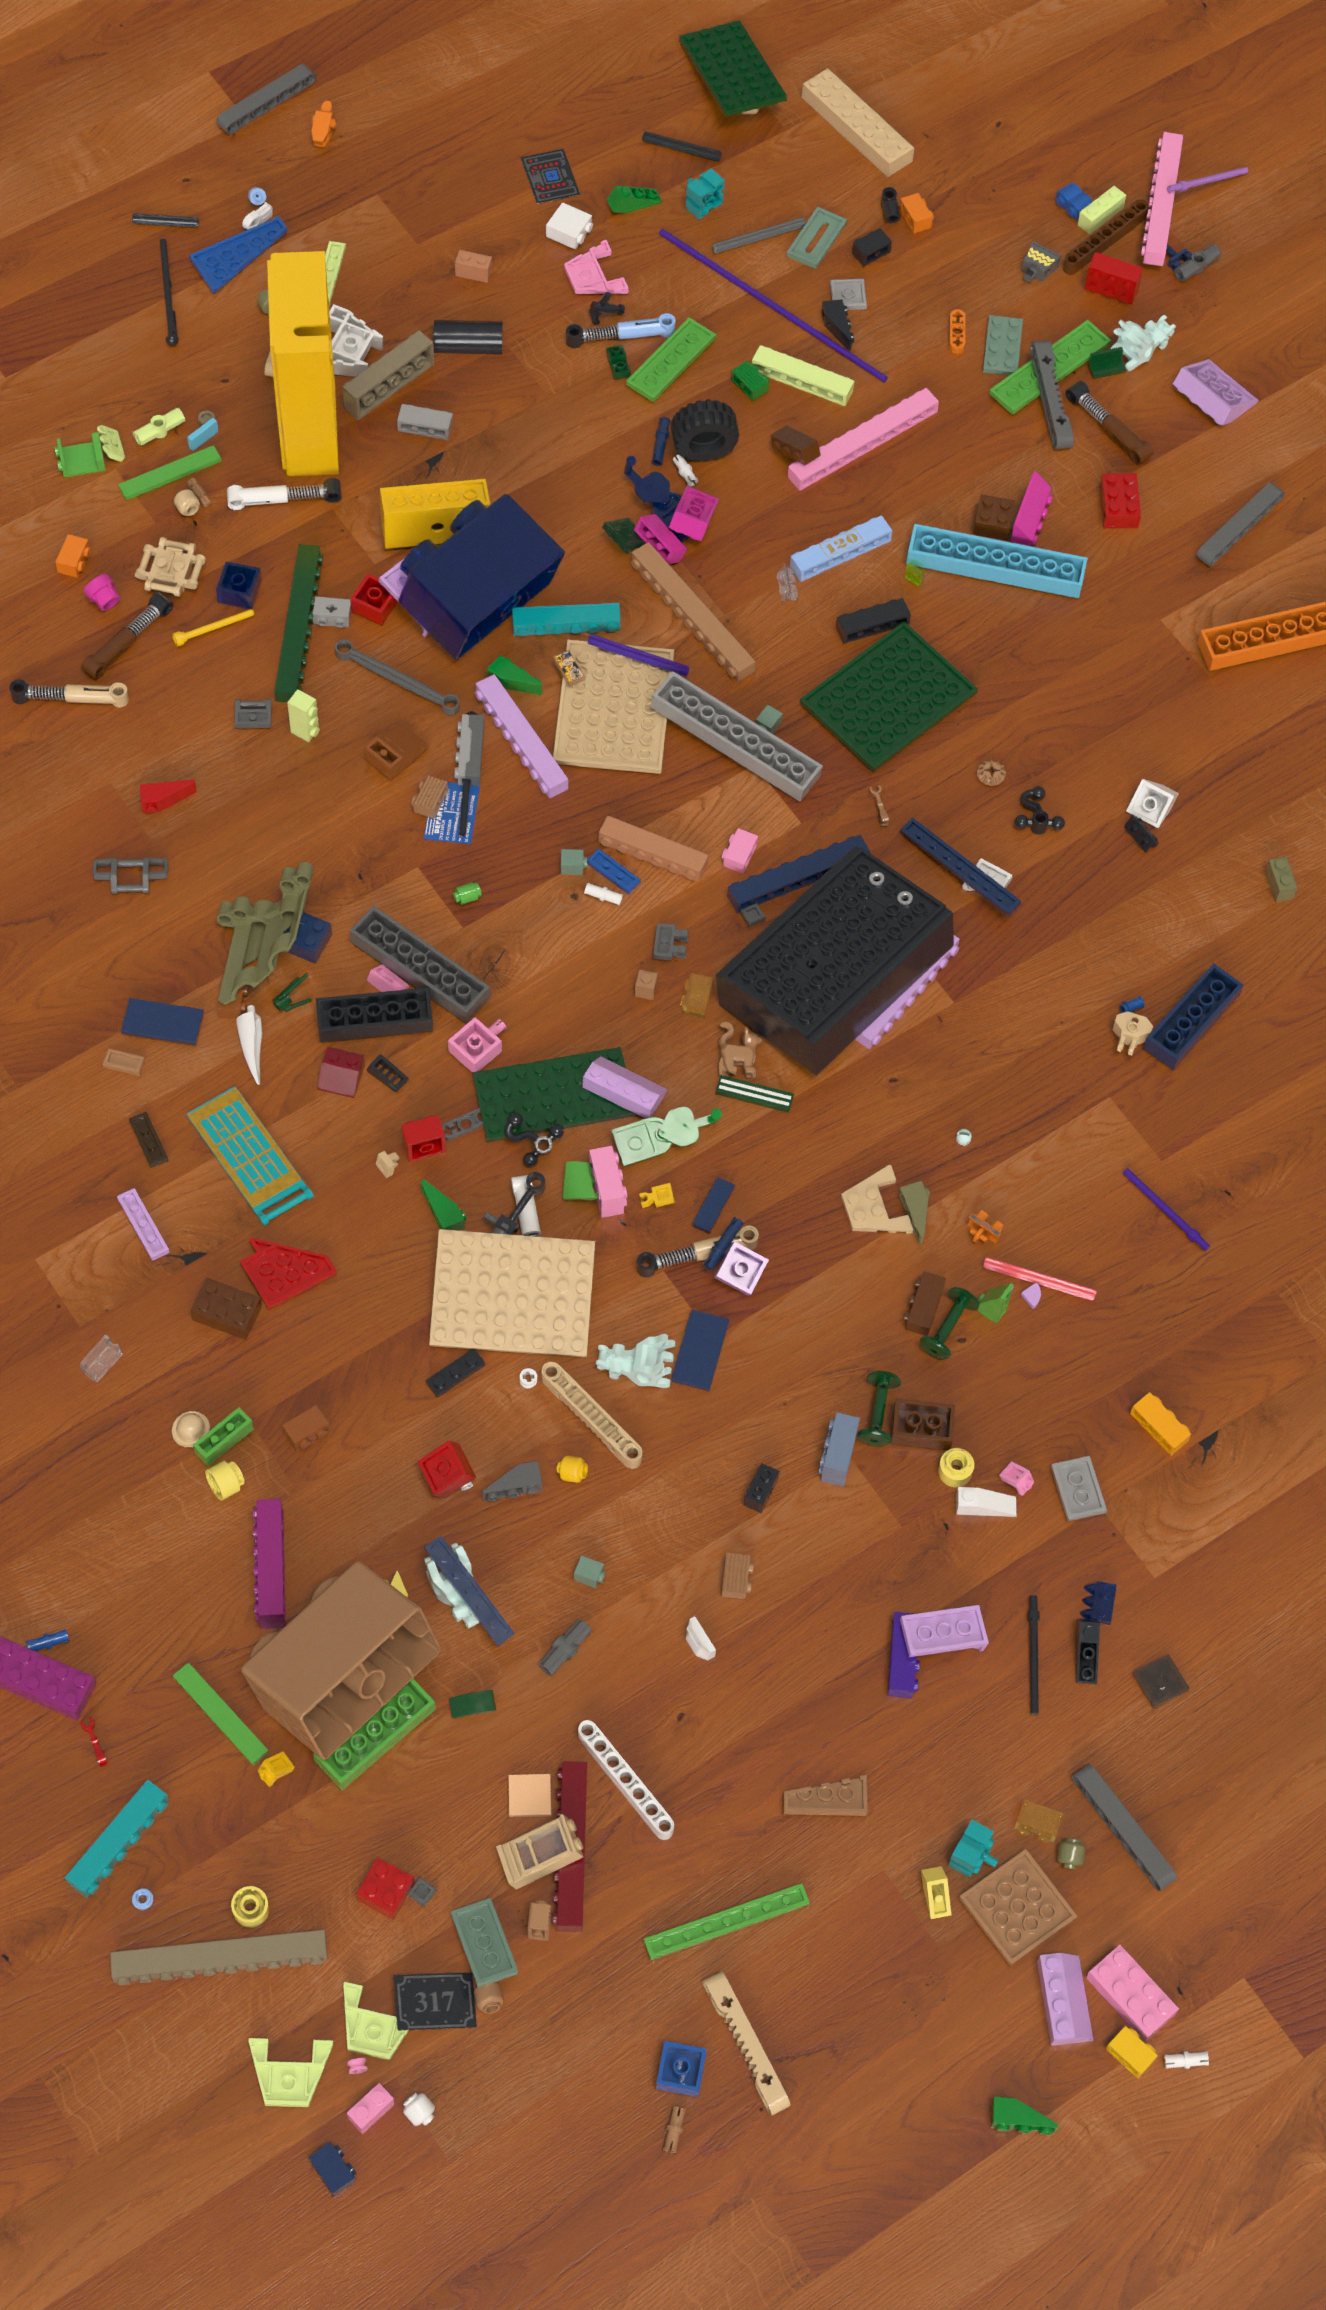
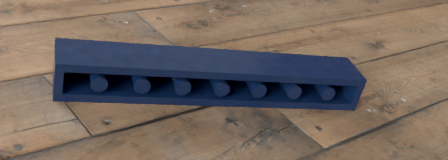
M861 834L855 837L851 836L845 841L833 843L825 849H818L810 855L800 856L796 860L785 862L777 868L767 869L759 875H752L744 881L734 882L728 886L727 896L735 911L739 913L742 909L757 903L760 905L815 883L854 846L862 847L869 853L870 850Z

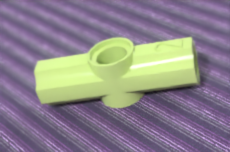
M179 408L163 416L156 415L152 417L150 423L134 431L133 436L141 446L154 438H164L169 430L185 422V417Z

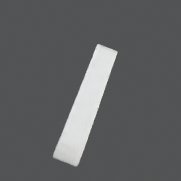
M590 1720L581 1722L578 1727L580 1742L654 1834L662 1840L671 1838L674 1832L672 1818L596 1724ZM585 1729H590L593 1733L589 1736H586L582 1733V1731ZM603 1745L606 1749L599 1752L595 1747ZM614 1760L618 1763V1766L610 1767L607 1763ZM624 1776H627L631 1779V1781L629 1783H623L620 1779ZM637 1792H640L644 1795V1797L642 1799H636L633 1795ZM649 1808H653L657 1813L655 1815H648L646 1811ZM662 1824H666L670 1829L664 1832L659 1827Z

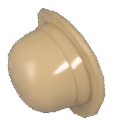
M197 1411L182 1413L176 1418L172 1426L174 1441L182 1447H193L195 1442L209 1432V1420L204 1414Z

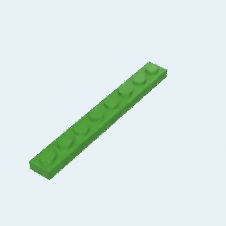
M801 1883L644 1938V1944L650 1960H654L808 1906L810 1902Z

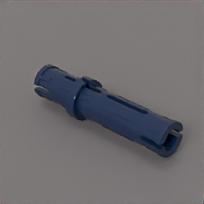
M661 417L659 419V427L655 433L656 442L652 458V464L655 466L663 464L666 441L669 438L670 419L668 417Z
M733 1217L717 1244L710 1249L711 1253L702 1264L707 1270L713 1271L720 1259L726 1255L725 1251L744 1225L740 1219Z

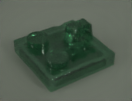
M629 518L607 521L602 526L607 535L626 554L646 544L634 531L636 525Z

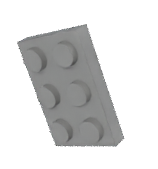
M1090 1456L1051 1464V1470L1068 1522L1107 1512Z

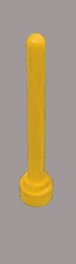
M250 609L186 633L180 631L172 633L174 643L177 647L182 646L190 638L252 617L254 611Z

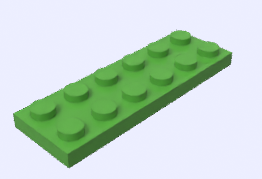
M688 318L626 381V385L654 402L716 339V334L693 319Z

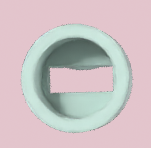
M961 1129L957 1132L956 1141L958 1144L965 1146L971 1142L972 1135L969 1130Z

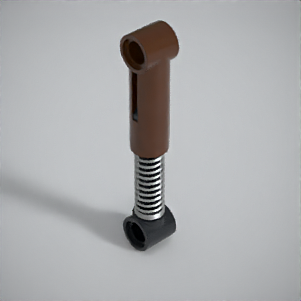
M1079 381L1066 390L1067 399L1072 404L1078 403L1082 405L1084 409L1091 413L1101 423V427L1129 452L1130 458L1135 464H1141L1154 454L1152 446L1147 441H1141L1114 414L1110 415L1104 407L1091 398L1086 383Z
M160 592L153 594L149 600L148 608L127 627H123L94 655H88L83 660L81 669L94 679L101 678L106 668L136 641L135 636H138L155 618L167 616L173 609L174 603Z

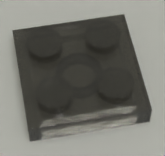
M1169 1654L1133 1672V1676L1153 1709L1188 1692L1190 1689Z

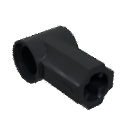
M887 187L882 191L881 206L883 207L886 221L896 223V221L900 220L897 191L892 187Z

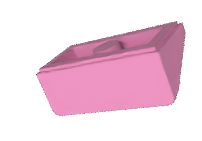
M383 964L371 969L367 981L381 992L407 990L409 988L407 983Z

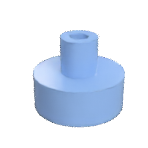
M254 187L249 191L248 198L251 203L261 205L266 200V193L261 188Z

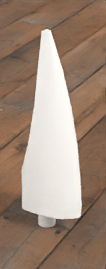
M250 1005L247 1007V1013L238 1016L236 1022L246 1062L256 1083L260 1085L262 1023L261 1017L255 1013V1006Z

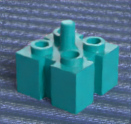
M713 169L703 172L699 180L688 179L685 208L700 220L709 213L711 208L715 209L724 202V193L721 191L724 190L725 180Z
M972 1819L954 1850L948 1867L968 1878H971L973 1873L978 1874L983 1861L996 1867L999 1860L989 1855L995 1841L992 1839L994 1831Z

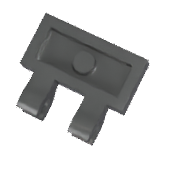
M657 923L653 958L672 960V957L676 956L680 959H686V946H676L674 941L678 940L682 943H688V930L676 929V924Z

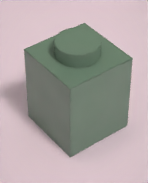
M767 705L757 717L755 723L774 734L782 724L783 713Z
M561 849V875H583V868H587V857H583L584 850Z
M581 1556L574 1572V1581L597 1588L598 1583H603L606 1575L604 1564Z

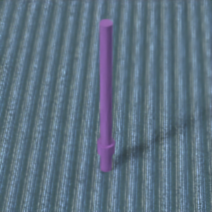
M1239 168L1190 181H1179L1177 184L1168 186L1167 190L1169 193L1185 191L1190 187L1247 174L1248 168Z

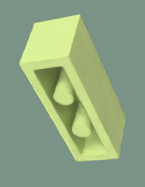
M1113 186L1080 211L1078 226L1090 235L1124 209L1126 194Z
M297 690L288 701L290 730L292 734L310 742L313 737L318 735L320 730L317 714L318 708L316 699L300 690Z

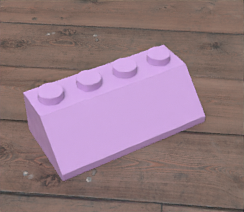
M603 1057L593 1061L583 1076V1088L645 1119L653 1116L668 1092V1089Z
M1065 1953L1040 1955L1037 1960L1051 2046L1093 2041L1079 1956Z

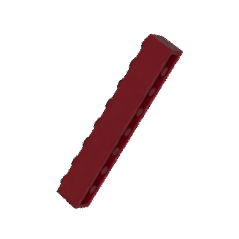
M562 1761V1768H558V1781H562V1788H557V1801H561V1809H557L556 1819L563 1814L568 1819L574 1821L577 1829L574 1831L575 1835L583 1845L581 1850L583 1858L555 1871L554 1883H558V1891H554V1904H558V1912H553V1925H557V1931L582 1932L587 1762ZM558 1830L556 1831V1842H560V1850L555 1849V1856L567 1851L561 1832Z

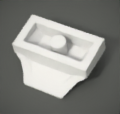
M694 1616L688 1622L686 1641L697 1657L710 1660L715 1657L716 1649Z

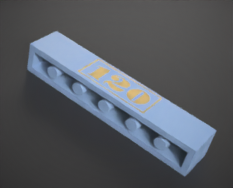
M882 515L872 518L864 524L856 525L854 528L846 532L843 531L835 537L827 538L817 545H812L806 550L794 553L791 556L790 568L800 582L890 542L892 529Z

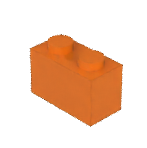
M919 193L900 198L899 211L913 234L932 227L933 213L927 208L924 198H921Z
M67 535L55 561L58 573L78 577L80 571L82 572L84 569L86 558H89L91 554L88 539Z

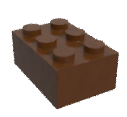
M206 1277L190 1310L193 1321L247 1340L262 1308L261 1297Z
M896 1398L891 1444L950 1450L953 1441L955 1405Z

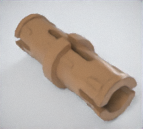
M672 2107L670 2123L666 2127L667 2137L663 2150L668 2152L672 2144L670 2153H677L679 2137L683 2133L682 2124L686 2109L682 2107L679 2111V2116H677L679 2107Z

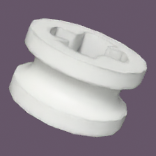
M530 1368L524 1369L520 1373V1384L524 1388H533L537 1383V1373ZM526 1375H530V1382H527Z

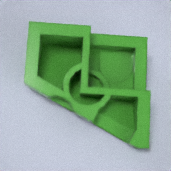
M580 1161L566 1162L563 1200L582 1199L588 1201L598 1199V1193L594 1192L592 1186L595 1180L591 1174L590 1163Z

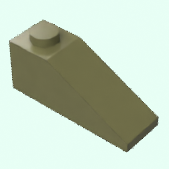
M922 1181L900 1187L898 1196L906 1215H909L917 1242L921 1245L925 1235L930 1193L928 1188L924 1187Z

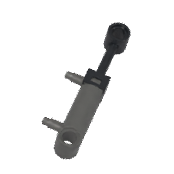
M532 1172L527 1176V1191L509 1218L501 1214L498 1219L492 1214L485 1213L484 1218L495 1226L491 1233L515 1235L519 1226L515 1222L531 1197L542 1194L546 1189L543 1174ZM534 1180H538L541 1182V1185L533 1187L531 1183Z

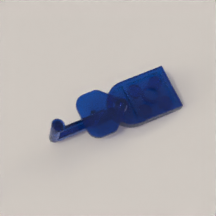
M628 456L624 474L635 484L634 491L643 502L653 503V514H656L669 528L682 496L669 492L670 482L659 472H652L642 479L632 469L636 464V458ZM669 528L681 543L690 538L683 533H677Z

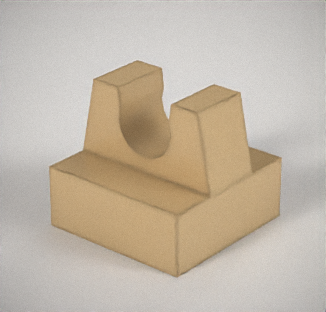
M383 1151L378 1154L376 1165L383 1175L388 1178L393 1175L394 1168L398 1166L396 1161L400 1157L396 1152L387 1155Z

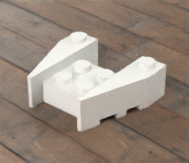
M333 304L329 312L331 332L336 333L332 339L334 374L356 377L360 372L368 368V363L364 362V359L370 348L383 350V336L376 330H371L367 327L363 320H358L354 317L351 311Z

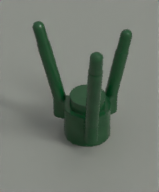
M305 973L301 978L296 977L279 995L272 999L273 1004L280 1012L283 1010L288 1012L293 1008L312 1001L309 998L290 1005L292 1000L288 995L309 976V973Z

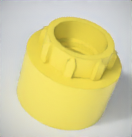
M960 1448L946 1451L941 1457L938 1468L940 1479L950 1487L966 1485L973 1474V1457L966 1450ZM957 1465V1466H959L961 1469H960V1470H956V1469H953L951 1466Z
M222 1461L205 1471L207 1481L213 1493L220 1501L238 1493L240 1486L244 1485L245 1482L241 1470L232 1461L229 1463Z
M254 1886L243 1887L232 1898V1912L235 1920L240 1925L254 1928L264 1923L267 1919L269 1903L261 1889ZM249 1903L256 1905L252 1911L245 1910V1906Z

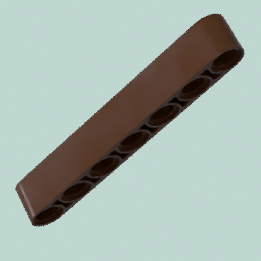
M1143 199L1136 200L1065 255L1063 271L1069 275L1077 273L1092 261L1095 252L1103 253L1142 223L1147 216L1148 202Z

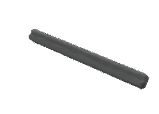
M801 217L712 244V250L716 254L800 229L805 226L806 221Z

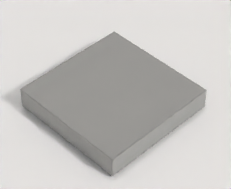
M864 279L830 280L832 300L842 299L844 306H847V310L867 309Z

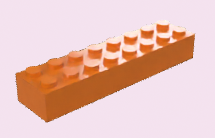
M1326 602L1201 630L1197 643L1209 671L1325 645Z

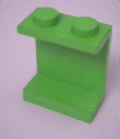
M98 432L91 433L93 442L62 447L60 439H57L58 446L55 447L56 457H60L57 463L59 471H63L64 477L106 471Z

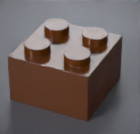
M981 494L973 535L1008 541L1015 500Z

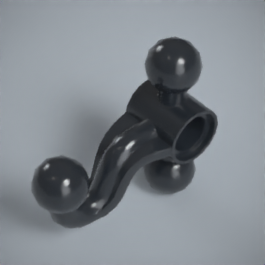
M1037 786L1031 790L1024 791L1020 798L1026 808L1034 811L1032 819L1027 818L1025 815H1018L1014 823L1019 829L1031 826L1030 828L1033 833L1043 834L1046 832L1047 826H1052L1055 830H1061L1065 826V820L1061 816L1049 819V815L1042 810L1039 803L1028 800V797H1032L1035 800H1042L1045 797L1044 788Z
M511 1113L504 1129L505 1136L512 1142H519L530 1138L535 1143V1150L526 1153L523 1157V1163L527 1167H534L538 1163L540 1155H547L551 1152L552 1142L554 1139H560L564 1135V1129L561 1125L554 1124L550 1127L548 1136L539 1137L536 1133L528 1130L519 1134H513V1127H519L523 1122V1118L519 1113ZM541 1141H546L549 1144V1148L541 1150L538 1144Z

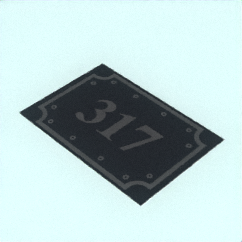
M472 1972L393 1975L398 2031L477 2028Z

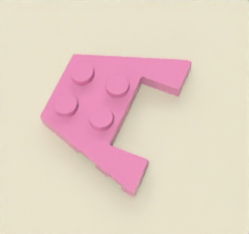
M603 240L599 246H593L589 249V252L584 255L580 254L564 264V270L575 294L629 293L624 277L606 281L597 261L599 258L611 255V249L607 240Z

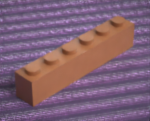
M607 816L599 831L598 842L602 845L615 848L621 853L635 856L639 860L648 861L654 866H661L672 873L681 874L690 880L700 881L708 865V854L611 816Z

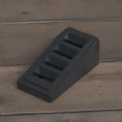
M382 1054L366 1070L395 1092L409 1080L405 1074ZM379 1065H382L383 1067L380 1070H378L377 1067ZM385 1069L389 1070L385 1075L382 1073ZM393 1073L394 1077L389 1080L388 1077ZM399 1077L401 1080L395 1085L393 1082Z

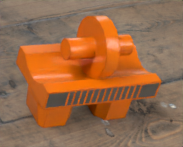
M980 1210L975 1215L972 1213L967 1224L971 1228L970 1233L974 1235L973 1242L977 1243L979 1240H982L986 1243L989 1240L995 1245L999 1241L1004 1225L998 1220H995L992 1225L986 1223L989 1215L983 1210Z

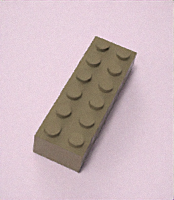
M419 330L415 334L410 335L403 343L398 344L392 351L384 354L381 359L372 363L370 367L360 372L351 381L346 382L342 387L344 409L355 419L360 420L433 366V342Z

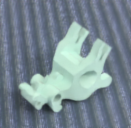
M1163 315L1157 323H1154L1152 320L1148 321L1144 330L1138 324L1131 321H1119L1121 328L1118 327L1113 331L1119 338L1111 349L1123 348V355H1126L1129 360L1125 365L1128 371L1149 361L1158 345H1160L1159 348L1161 350L1167 346L1168 336L1171 337L1174 334L1176 325L1172 324L1170 326L1165 321L1167 319L1166 315Z
M661 1334L646 1338L632 1350H625V1346L622 1344H614L612 1349L604 1345H598L599 1357L596 1360V1365L600 1370H609V1377L611 1379H619V1376L623 1374L638 1386L669 1388L670 1379L662 1378V1376L671 1374L672 1368H664L663 1361H674V1355L665 1351V1349L675 1347V1341L668 1340L667 1334Z
M457 1543L452 1544L453 1552L473 1577L471 1563L465 1550L461 1545L458 1546ZM430 1557L425 1558L426 1575L437 1599L453 1607L452 1612L456 1622L463 1620L468 1629L478 1624L479 1621L443 1573L438 1572L434 1561Z

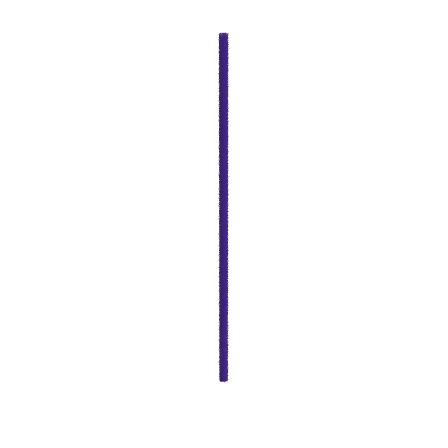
M660 230L659 235L885 383L888 377L856 355L666 230Z

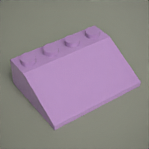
M1210 359L1182 367L1173 382V385L1177 387L1179 392L1189 397L1192 403L1202 408V411L1214 418V421L1219 425L1231 423L1259 401Z

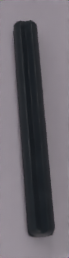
M647 131L642 136L644 142L720 161L722 157L721 151Z

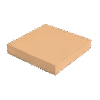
M550 1774L509 1775V1818L551 1817Z

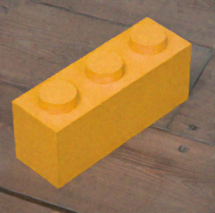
M1149 1392L1132 1407L1130 1414L1171 1456L1189 1441L1191 1433L1188 1427L1181 1424L1176 1419L1175 1414L1162 1405L1161 1400L1157 1396H1153Z

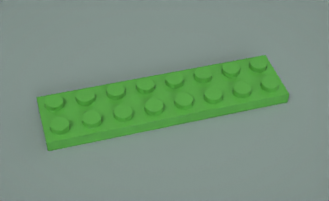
M1089 320L1082 323L1052 345L1055 357L1054 373L1057 374L1055 379L1058 382L1089 361L1091 353L1102 351L1111 345V340ZM1032 360L989 391V394L1012 415L1040 396Z

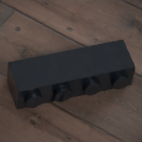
M903 598L893 599L887 603L876 604L870 608L859 609L853 613L840 615L837 617L836 629L843 644L893 630L904 621L909 625L911 614Z

